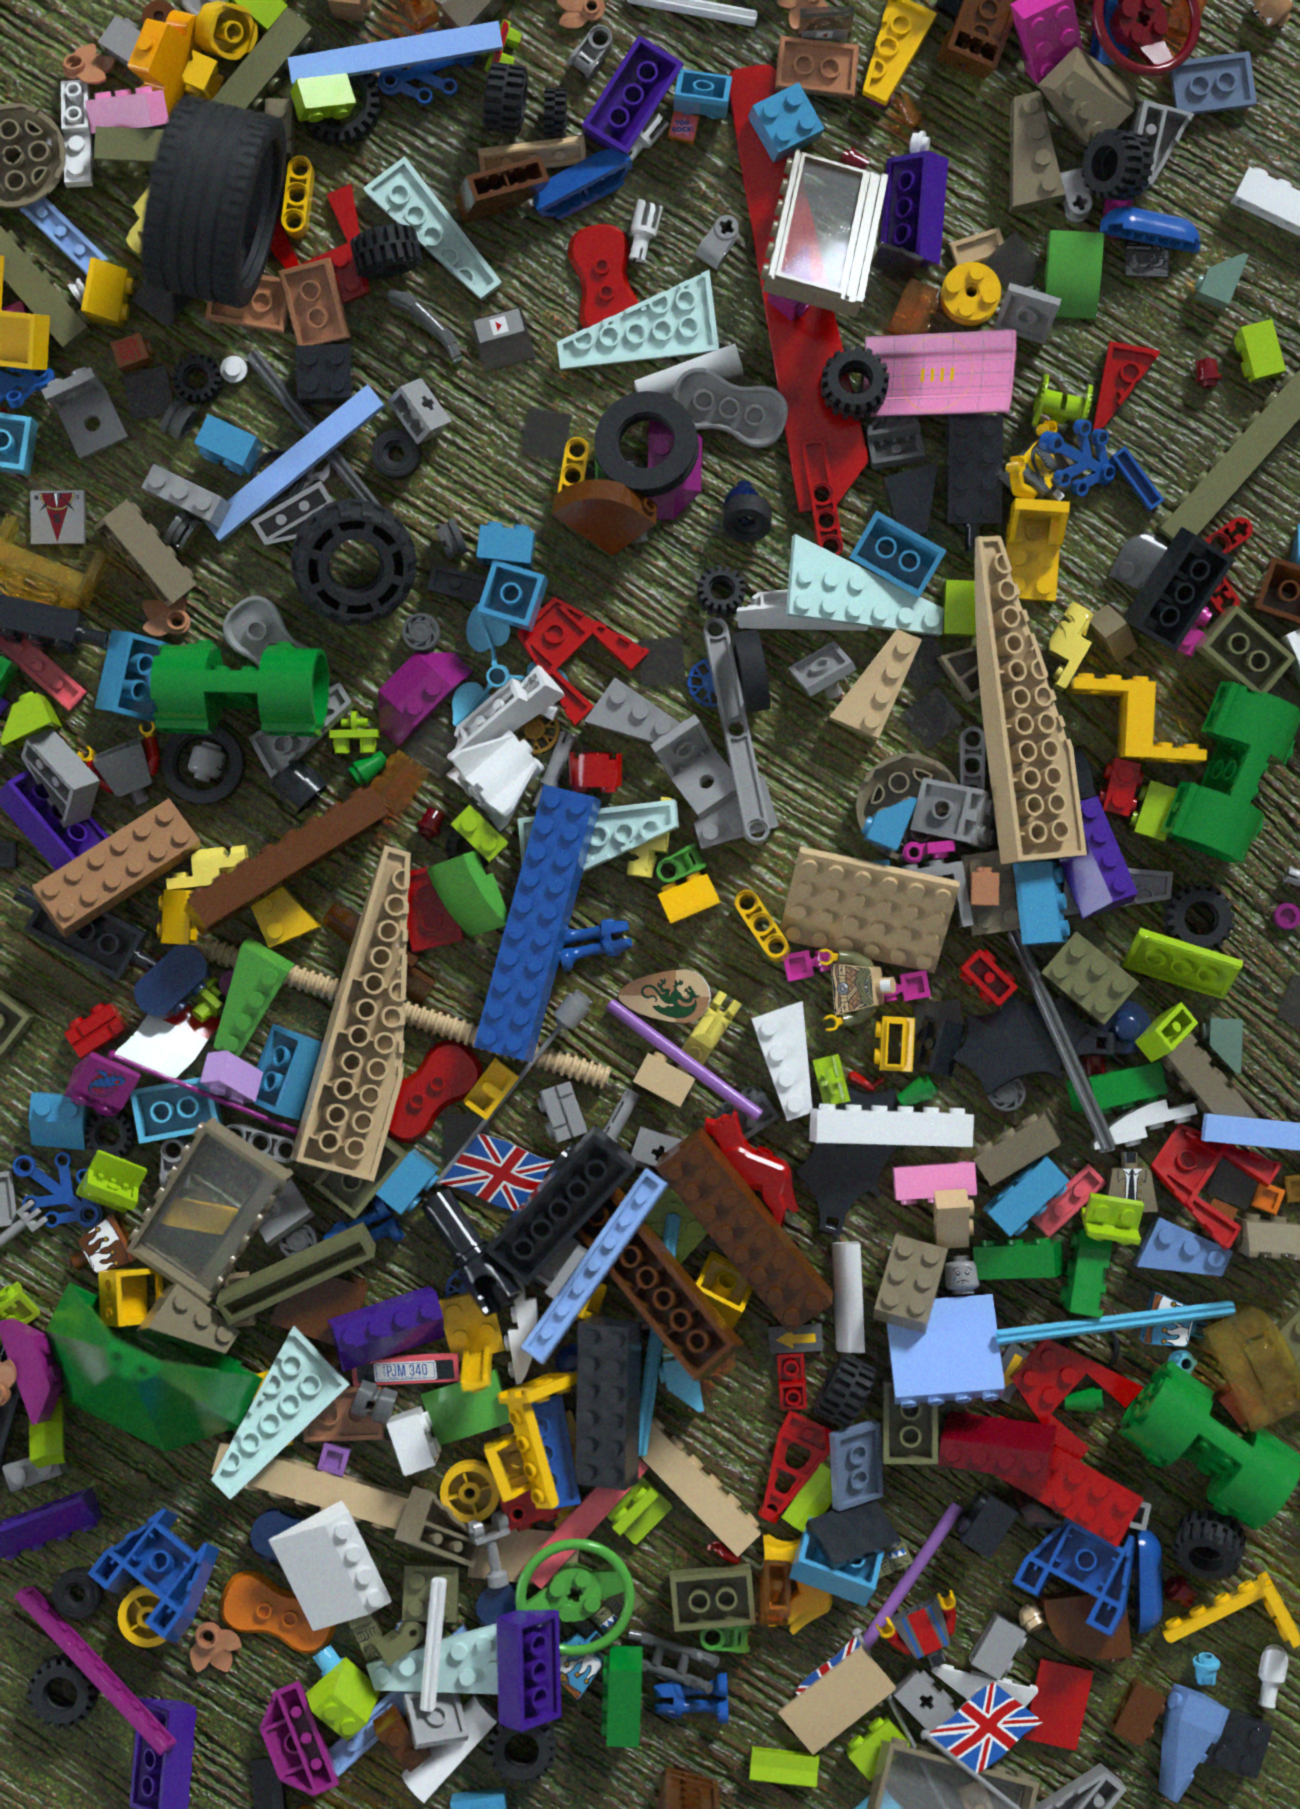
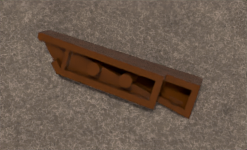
M333 903L323 918V922L351 946L359 919ZM406 949V996L415 1004L422 1006L437 981L415 968L420 958Z

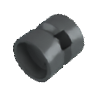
M363 1379L351 1413L364 1418L370 1415L372 1421L386 1425L392 1414L399 1392L386 1387L380 1390L377 1384Z

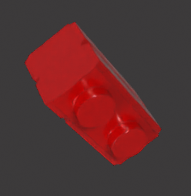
M101 1002L90 1010L92 1015L84 1020L82 1017H78L68 1024L70 1029L64 1032V1035L81 1060L91 1052H98L130 1031L128 1024L113 1003L106 1005L104 1002Z

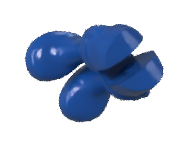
M609 918L601 920L600 925L574 930L568 928L564 945L590 939H599L600 942L575 948H563L560 956L563 972L572 970L573 964L579 959L599 954L615 957L619 956L621 952L632 948L631 938L617 939L616 941L611 939V934H619L630 930L628 921H615Z
M376 1196L373 1201L374 1207L369 1212L348 1223L345 1220L337 1222L322 1239L324 1241L364 1222L365 1226H368L380 1219L393 1215V1209L379 1196ZM396 1217L369 1231L374 1241L384 1237H390L395 1242L404 1239L403 1230Z
M719 1673L714 1680L709 1681L713 1684V1689L709 1694L720 1697L715 1699H686V1696L707 1693L672 1680L654 1685L655 1697H673V1700L655 1702L654 1713L666 1715L670 1718H681L684 1713L708 1712L715 1714L720 1724H729L727 1673Z

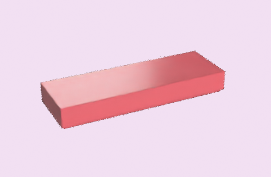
M1087 1163L1066 1184L1068 1188L1058 1198L1053 1196L1046 1203L1047 1209L1038 1217L1033 1215L1030 1219L1047 1238H1050L1088 1202L1090 1193L1096 1194L1107 1182Z

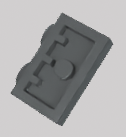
M758 1084L747 1087L740 1093L763 1110V1113L756 1122L728 1101L721 1104L713 1112L717 1119L723 1114L732 1115L733 1110H736L746 1140L780 1118Z

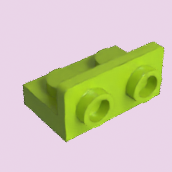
M18 1281L13 1285L4 1287L0 1291V1321L14 1318L27 1325L40 1315V1309L22 1291V1285Z

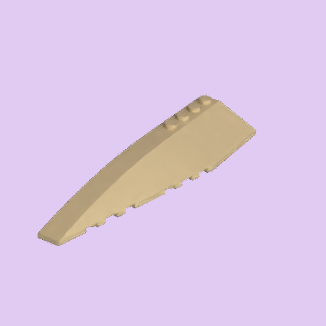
M985 536L975 538L976 642L983 725L1001 865L1087 855L1073 746L1071 740L1066 738L1063 729L1066 726L1063 716H1059L1054 701L1057 699L1054 690L1049 688L1046 679L1048 672L1035 634H1031L1027 624L1029 617L1026 609H1022L1018 597L1020 594L1018 585L1012 580L1010 574L1012 567L1001 536Z
M386 845L383 846L346 961L290 1158L298 1162L370 1181L375 1180L404 1071L402 1064L404 1053V1002L406 1000L407 978L406 941H408L407 914H409L408 889L410 885L411 853Z

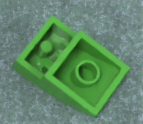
M1050 230L1047 238L1044 293L1061 298L1055 318L1096 320L1101 283L1104 233Z
M477 850L426 868L430 880L445 908L470 937L506 926L508 913L494 874H485Z
M496 1368L491 1370V1385L486 1386L487 1388L481 1392L471 1393L470 1390L463 1392L460 1380L421 1394L425 1410L429 1412L433 1424L434 1436H437L439 1445L510 1423L507 1404H499L497 1393L504 1390Z

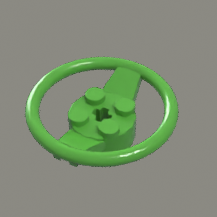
M565 1539L544 1547L528 1561L517 1582L515 1605L516 1610H558L559 1618L562 1621L575 1622L585 1620L598 1611L601 1600L624 1592V1603L620 1617L607 1634L588 1644H560V1655L571 1657L585 1656L608 1647L625 1630L634 1609V1584L624 1562L606 1546L587 1539ZM567 1550L590 1551L603 1557L614 1567L613 1569L593 1570L579 1565L577 1562L564 1564L551 1577L546 1588L526 1601L528 1583L534 1571L543 1561L559 1552ZM576 1587V1590L581 1589V1592H579L578 1596L573 1597L569 1595L570 1589Z

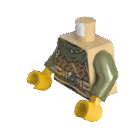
M826 948L819 950V952L829 953L827 961L818 962L823 965L831 964L835 1015H839L838 1018L834 1015L824 1017L823 1020L832 1019L835 1023L833 1028L825 1029L827 1032L836 1030L840 1025L848 1027L862 1024L876 1013L877 1006L884 1004L883 994L895 993L896 982L894 977L882 978L881 967L873 966L872 960L856 951L838 950L833 953Z

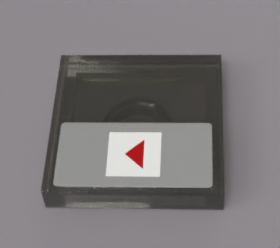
M854 6L801 8L796 33L797 38L822 41L850 40L854 20Z
M521 306L470 320L485 373L536 359Z

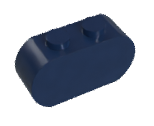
M176 945L135 984L134 997L137 1005L149 1016L156 1019H168L173 1015L178 1016L187 1007L186 1002L192 996L198 997L207 988L206 983L210 980L211 968L207 958L193 946Z
M279 1507L265 1510L254 1522L251 1529L250 1539L254 1550L261 1554L260 1557L262 1559L275 1563L278 1559L269 1539L305 1519Z
M509 1581L508 1585L501 1588H489L487 1584L482 1588L476 1603V1613L479 1616L477 1621L481 1627L495 1624L496 1617L516 1611V1585L513 1582Z

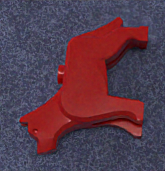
M733 1110L732 1115L723 1114L717 1119L706 1117L705 1132L714 1139L717 1147L752 1190L761 1191V1196L772 1212V1216L783 1227L786 1208L792 1213L799 1210L793 1189L791 1166H789L787 1161L773 1156V1152L765 1147H758L757 1149L751 1147L743 1134L736 1110Z

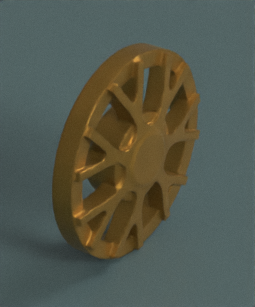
M538 714V719H531L525 723L524 727L521 726L514 732L524 730L526 736L518 739L519 742L522 739L534 741L532 755L545 753L556 744L559 738L560 726L557 717L554 721L551 720L544 725L541 721L544 716ZM546 728L556 729L555 736L545 735ZM544 738L548 745L541 749L537 741Z

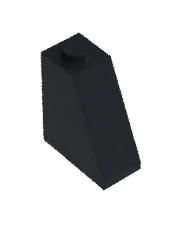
M936 463L886 476L882 480L892 519L921 536H925L928 531L937 472Z

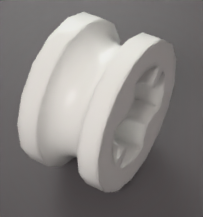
M77 278L76 283H70L68 287L82 305L85 286Z

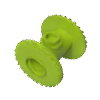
M1044 374L1036 393L1031 426L1037 427L1041 414L1049 415L1050 420L1055 421L1057 424H1063L1067 420L1075 422L1078 419L1087 420L1091 407L1093 385L1087 384L1083 397L1071 394L1064 395L1062 392L1048 389L1049 375Z

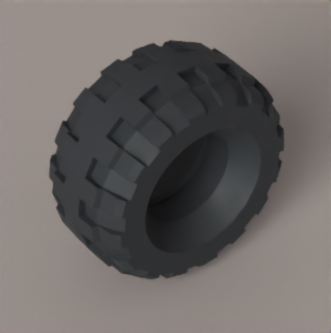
M347 498L348 500L333 501L324 505V507L313 512L306 519L294 540L291 553V567L299 593L317 614L337 624L363 626L372 624V622L382 618L385 619L393 614V611L400 604L404 603L415 582L417 558L409 532L392 512L372 501ZM349 540H363L370 543L376 549L380 558V568L377 575L369 583L360 587H346L339 584L332 577L329 570L331 553L337 546Z

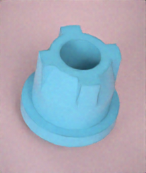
M1176 1350L1168 1358V1361L1171 1360L1189 1374L1192 1373L1195 1365H1197V1361L1186 1350ZM1182 1360H1184V1366H1183V1367L1181 1366Z
M331 1644L313 1656V1659L322 1671L320 1673L322 1677L344 1659L343 1657L339 1658Z
M1207 1652L1193 1658V1666L1195 1667L1197 1684L1215 1685L1217 1670L1220 1668V1660Z

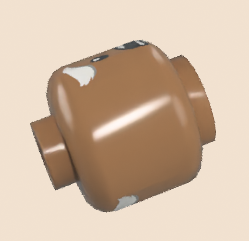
M1253 0L1255 3L1253 12L1266 27H1272L1275 24L1281 27L1291 18L1289 12L1293 7L1292 0Z

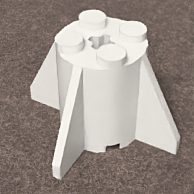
M508 730L500 738L458 750L450 757L455 767L446 776L461 786L470 798L473 796L478 801L477 805L487 814L496 830L500 832L508 825L529 783L545 768L538 759L533 758L531 755L533 749L524 739L519 742L518 738Z

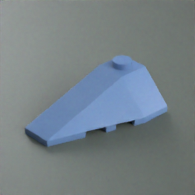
M1175 1683L1168 1696L1164 1712L1158 1791L1173 1802L1178 1803L1194 1778L1193 1771L1199 1762L1204 1763L1208 1757L1205 1753L1211 1743H1217L1230 1710L1200 1690Z

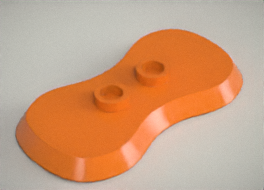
M245 1570L234 1574L227 1582L220 1600V1615L225 1624L232 1630L240 1633H266L273 1635L293 1650L303 1654L318 1653L327 1647L337 1627L336 1624L313 1631L294 1591L278 1586L267 1576L257 1571Z

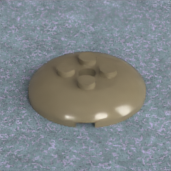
M21 103L1 104L0 207L11 209L27 207L39 202L50 194L61 179L66 164L65 142L55 122L39 111V109ZM20 155L19 159L14 162L15 164L10 162L11 157Z
M899 754L881 761L866 775L857 794L856 816L860 829L862 830L868 816L872 817L875 813L911 797L918 800L923 777L958 784L956 778L942 763L921 754ZM945 802L938 806L937 813L939 817L946 816L949 812V805ZM913 814L909 819L898 850L890 852L873 844L871 845L888 857L905 861L902 857V849L910 842L924 844L950 841L952 839L910 830ZM910 848L909 855L912 858H916L917 850ZM925 854L923 859L931 857L932 854Z

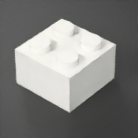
M422 1406L391 1416L386 1425L403 1475L406 1476L435 1466L440 1456L439 1453L442 1451L437 1436L432 1437L430 1427L433 1424L429 1412H424Z

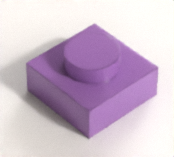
M325 1442L317 1469L343 1477L351 1449Z

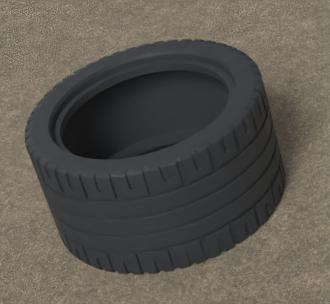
M190 95L182 97L177 102L166 122L159 141L145 201L144 220L142 223L143 232L141 235V261L144 279L150 287L236 308H243L248 305L264 273L281 206L286 170L287 138L284 122L280 117Z

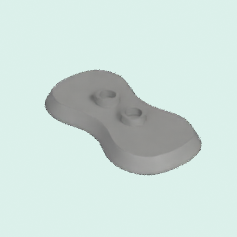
M692 368L685 371L678 378L671 395L672 398L676 399L687 409L693 419L696 430H722L730 433L750 447L763 448L775 443L782 434L787 421L788 405L783 395L777 390L767 386H737L729 383L716 372L707 368Z
M261 596L247 597L237 603L229 611L223 622V634L228 645L238 654L251 660L258 668L267 645H276V642H289L295 648H308L290 635L277 607L271 601Z

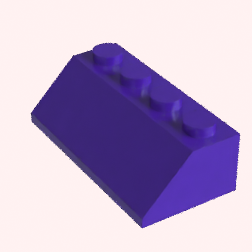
M638 35L584 120L582 135L605 149H611L627 155L683 68L684 63Z
M931 151L887 158L886 174H888L883 202L880 247H883V245L893 246L890 247L892 265L900 266L906 264L904 265L905 267L913 265L903 263V257H907L904 258V262H906V259L913 258L914 265L910 267L921 268L940 265L948 158ZM885 246V248H880V250H882V252L883 250L887 252L889 248L888 246ZM914 254H915L916 257H917V259H916V263H918L917 265H915V257H914ZM884 255L879 256V259L882 258L883 260L889 262L888 264H890V261L888 259H885L886 257Z
M26 770L7 781L0 790V806L55 870L60 869L109 837L91 815L89 819L63 828L59 821L63 817L55 805H49L46 799L50 796L43 784L37 785L30 771Z
M1098 796L1080 801L1087 855L1058 858L1082 919L1132 903L1138 894Z
M430 1286L327 1320L342 1372L445 1337L444 1319L437 1293Z
M93 1487L1 1520L0 1558L5 1557L6 1561L22 1555L21 1550L30 1547L31 1551H35L47 1545L46 1541L56 1538V1541L59 1542L71 1537V1532L81 1528L82 1532H86L97 1527L96 1522L103 1515Z
M516 1610L496 1617L499 1724L522 1732L560 1718L559 1611Z
M138 1698L177 1740V1743L171 1750L159 1755L137 1730L135 1731L129 1806L134 1809H188L194 1730L197 1719L196 1706L181 1700Z

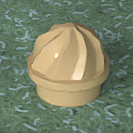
M1032 1604L1024 1605L1019 1613L1020 1626L1025 1628L1028 1633L1042 1627L1046 1623L1043 1617V1610Z

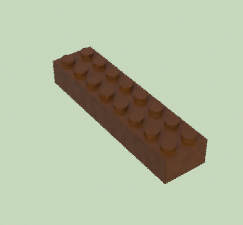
M370 786L365 790L363 787L356 789L349 794L350 798L343 804L337 801L326 809L327 812L319 818L318 815H315L305 821V826L298 832L292 829L281 837L282 840L277 845L273 846L270 843L258 851L259 854L253 860H250L249 857L243 859L235 865L236 869L232 873L227 874L225 871L212 879L213 883L206 889L200 886L189 894L184 911L201 937L382 825L389 811L373 787Z
M702 1127L659 1157L656 1169L788 1333H791L832 1304V1289Z
M619 1187L577 1231L589 1248L626 1197ZM644 1220L609 1270V1274L694 1381L705 1380L739 1350L744 1343Z

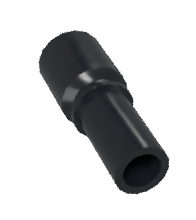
M450 1189L435 1194L421 1206L422 1211L452 1255L451 1262L453 1265L459 1266L458 1277L484 1317L491 1316L504 1309L522 1294L523 1290L513 1275L485 1251L487 1239L481 1238Z

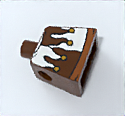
M118 1212L108 1216L78 1240L82 1251L70 1257L77 1271L90 1265L96 1274L98 1271L109 1270L138 1259L126 1251L132 1241L128 1239L130 1235Z

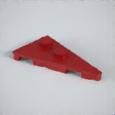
M1113 341L1108 342L1091 434L1095 429L1104 428L1158 357L1160 350Z

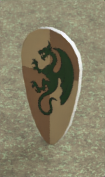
M683 969L670 970L638 978L624 986L619 991L618 997L624 1005L639 1014L668 1022L689 1023L698 1020L705 1014L709 1008L711 994L709 985L704 977L695 971Z

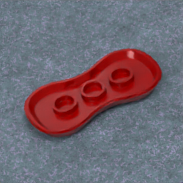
M596 224L584 227L574 233L568 245V258L580 279L582 287L579 318L583 329L589 328L639 303L629 285L627 277L628 257L630 255L629 242L622 230L614 225Z
M453 1039L436 1043L427 1052L419 1068L412 1075L402 1080L387 1133L390 1137L401 1143H411L420 1140L430 1131L436 1118L446 1107L466 1097L483 1074V1068L478 1057L467 1045H464L462 1042L458 1043Z

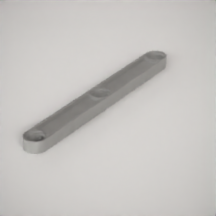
M712 617L704 625L703 636L744 836L749 843L760 845L767 840L770 827L727 623L722 618ZM711 625H719L723 633L720 636H712L708 632V628ZM732 724H739L743 727L744 732L740 736H734L729 732L728 728ZM753 825H759L764 829L765 834L760 838H755L750 834L749 829Z

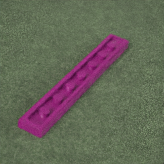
M32 1585L18 1591L14 1598L159 1755L171 1750L177 1743V1740L43 1595Z

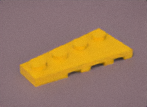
M888 0L864 83V96L887 106L936 21V12L911 0Z

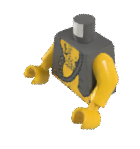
M1045 421L1036 428L1037 435L1041 436L1045 431L1057 432V423L1055 421ZM1039 439L1025 448L1018 456H1011V462L1006 465V470L999 477L1004 484L1011 488L1013 495L1019 498L1039 500L1044 497L1046 500L1061 501L1065 496L1053 482L1054 473L1062 469L1057 464L1053 454L1040 450Z

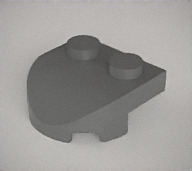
M910 416L876 417L871 425H868L867 446L873 470L925 461V451L920 434L921 427L915 417L912 419Z
M1142 533L1128 538L1121 546L1109 576L1141 590L1167 550L1168 544L1160 536L1152 533Z

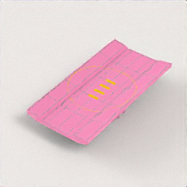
M1015 330L865 337V351L867 348L873 350V356L878 353L882 357L881 363L885 362L887 365L886 373H889V386L883 405L880 404V408L876 413L871 412L870 417L1009 412L1012 400L1016 353ZM864 377L863 392L870 388V383L866 377Z

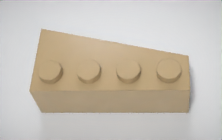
M897 629L827 720L877 741L918 650L921 639Z

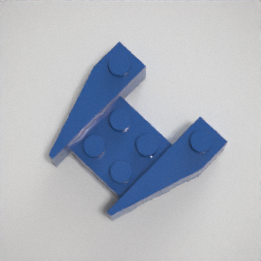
M163 1508L150 1517L146 1524L124 1536L125 1539L116 1546H111L105 1550L87 1574L106 1590L116 1594L122 1592L133 1576L161 1599L144 1623L163 1639L177 1643L194 1620L220 1549L204 1542L198 1552H196L169 1529L179 1515Z
M1066 1517L1063 1523L1049 1534L1033 1552L1031 1551L1025 1557L1012 1583L1040 1598L1052 1574L1098 1598L1086 1623L1114 1638L1126 1614L1136 1540L1133 1536L1129 1535L1123 1548L1116 1547Z

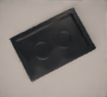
M876 1499L839 1512L834 1510L809 1519L805 1524L832 1570L896 1547L902 1541Z

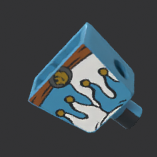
M1151 1290L1146 1311L1188 1305ZM1194 1320L1142 1327L1139 1340L1146 1344L1187 1347L1190 1336L1204 1339L1207 1323Z
M595 1630L585 1640L578 1632H575L560 1644H588L598 1640L603 1635L598 1630ZM599 1652L576 1657L560 1655L561 1684L578 1700L603 1665L604 1658Z

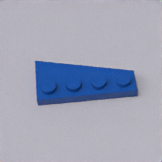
M562 1395L550 1397L551 1399L541 1403L531 1402L559 1499V1504L554 1509L581 1504L578 1484H575V1466Z

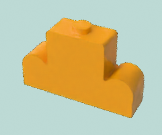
M172 10L168 14L165 23L149 18L145 20L128 62V68L144 81V84L140 87L151 86L152 91L163 90L168 119L173 108L184 95L186 86L182 75L189 60H193L192 50L198 53L202 51V48L197 45L194 39L197 15L179 10Z

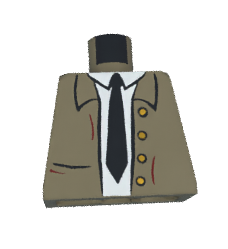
M1122 1151L1121 1167L1108 1168L1104 1195L1143 1201V1212H1158L1150 1168L1138 1167L1137 1152Z

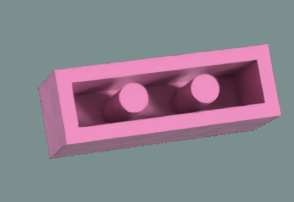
M151 86L135 88L136 93L134 94L131 93V89L115 91V96H111L110 91L95 93V99L85 101L91 134L95 133L96 126L143 128L166 124L168 114L163 90L152 91Z
M973 1161L892 1166L894 1199L901 1200V1205L917 1204V1199L924 1198L928 1199V1203H934V1191L966 1189L968 1200L971 1199L970 1195H977L975 1162Z

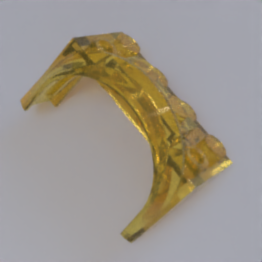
M6 513L0 526V578L8 592L16 598L63 608L79 609L80 606L88 608L110 562L107 555L96 550L86 574H83L13 545L20 524L16 522L17 517ZM26 578L35 581V586L40 589L31 587L24 583Z
M1245 1302L1235 1307V1314L1233 1316L1221 1317V1321L1202 1329L1245 1424L1250 1431L1253 1432L1300 1410V1371L1283 1335L1264 1311ZM1257 1335H1264L1250 1343L1245 1344L1247 1340ZM1244 1351L1246 1352V1354H1247V1356H1248V1358H1249V1360H1250V1362H1251V1364H1252V1366H1253V1368H1254V1370H1255V1372H1256V1375H1257V1377H1258V1379H1259V1381H1260V1384H1261V1386H1262V1389L1260 1388V1386H1259V1384H1258V1382H1257V1380H1256V1377H1255V1375H1254V1373H1253V1371H1252V1369H1251V1367H1250V1365H1249V1362H1248V1360H1247V1358H1246V1356H1245V1354H1244Z

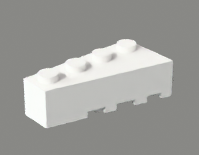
M799 1001L751 1018L786 1121L809 1114L810 1108H812L803 1001Z

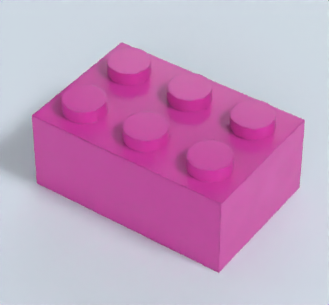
M1018 0L1010 4L1024 69L1037 85L1074 47L1083 50L1074 0Z

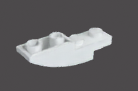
M81 80L61 81V129L66 146V164L64 168L66 188L93 186V167H95L94 134H91L85 105L86 100H91L89 84Z
M1160 1098L1157 1101L1144 1103L1125 1112L1110 1122L1108 1127L1116 1145L1125 1143V1146L1129 1147L1141 1144V1139L1147 1137L1145 1126H1148L1149 1130L1165 1127L1164 1122L1174 1120L1175 1124L1191 1120V1115L1197 1114L1195 1103L1191 1102L1168 1107L1166 1099ZM1095 1137L1090 1142L1091 1148L1094 1150L1099 1149V1153H1104Z
M513 1275L523 1292L514 1301L515 1306L511 1307L512 1322L518 1323V1326L508 1329V1335H504L506 1352L511 1351L512 1362H508L510 1378H515L517 1385L522 1383L532 1360V1356L522 1350L521 1346L538 1323L537 1296L526 1298L524 1284Z

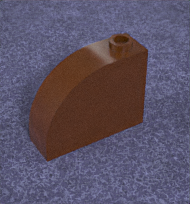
M541 156L466 176L454 200L464 224L496 215L530 200L534 195L539 194L548 185L550 180Z
M602 479L585 480L564 488L554 496L552 516L614 556L656 525L657 504L650 498L626 487L622 483Z
M350 1274L349 1278L335 1275L278 1302L270 1323L288 1330L295 1326L303 1335L334 1345L327 1320L361 1309L370 1285L365 1284L366 1279L357 1275Z
M1084 1590L1041 1595L1044 1618L1056 1639L1066 1649L1084 1658L1096 1660L1109 1659L1110 1662H1122L1126 1660L1125 1657L1132 1656L1127 1606L1126 1614L1114 1638L1086 1623L1098 1599Z

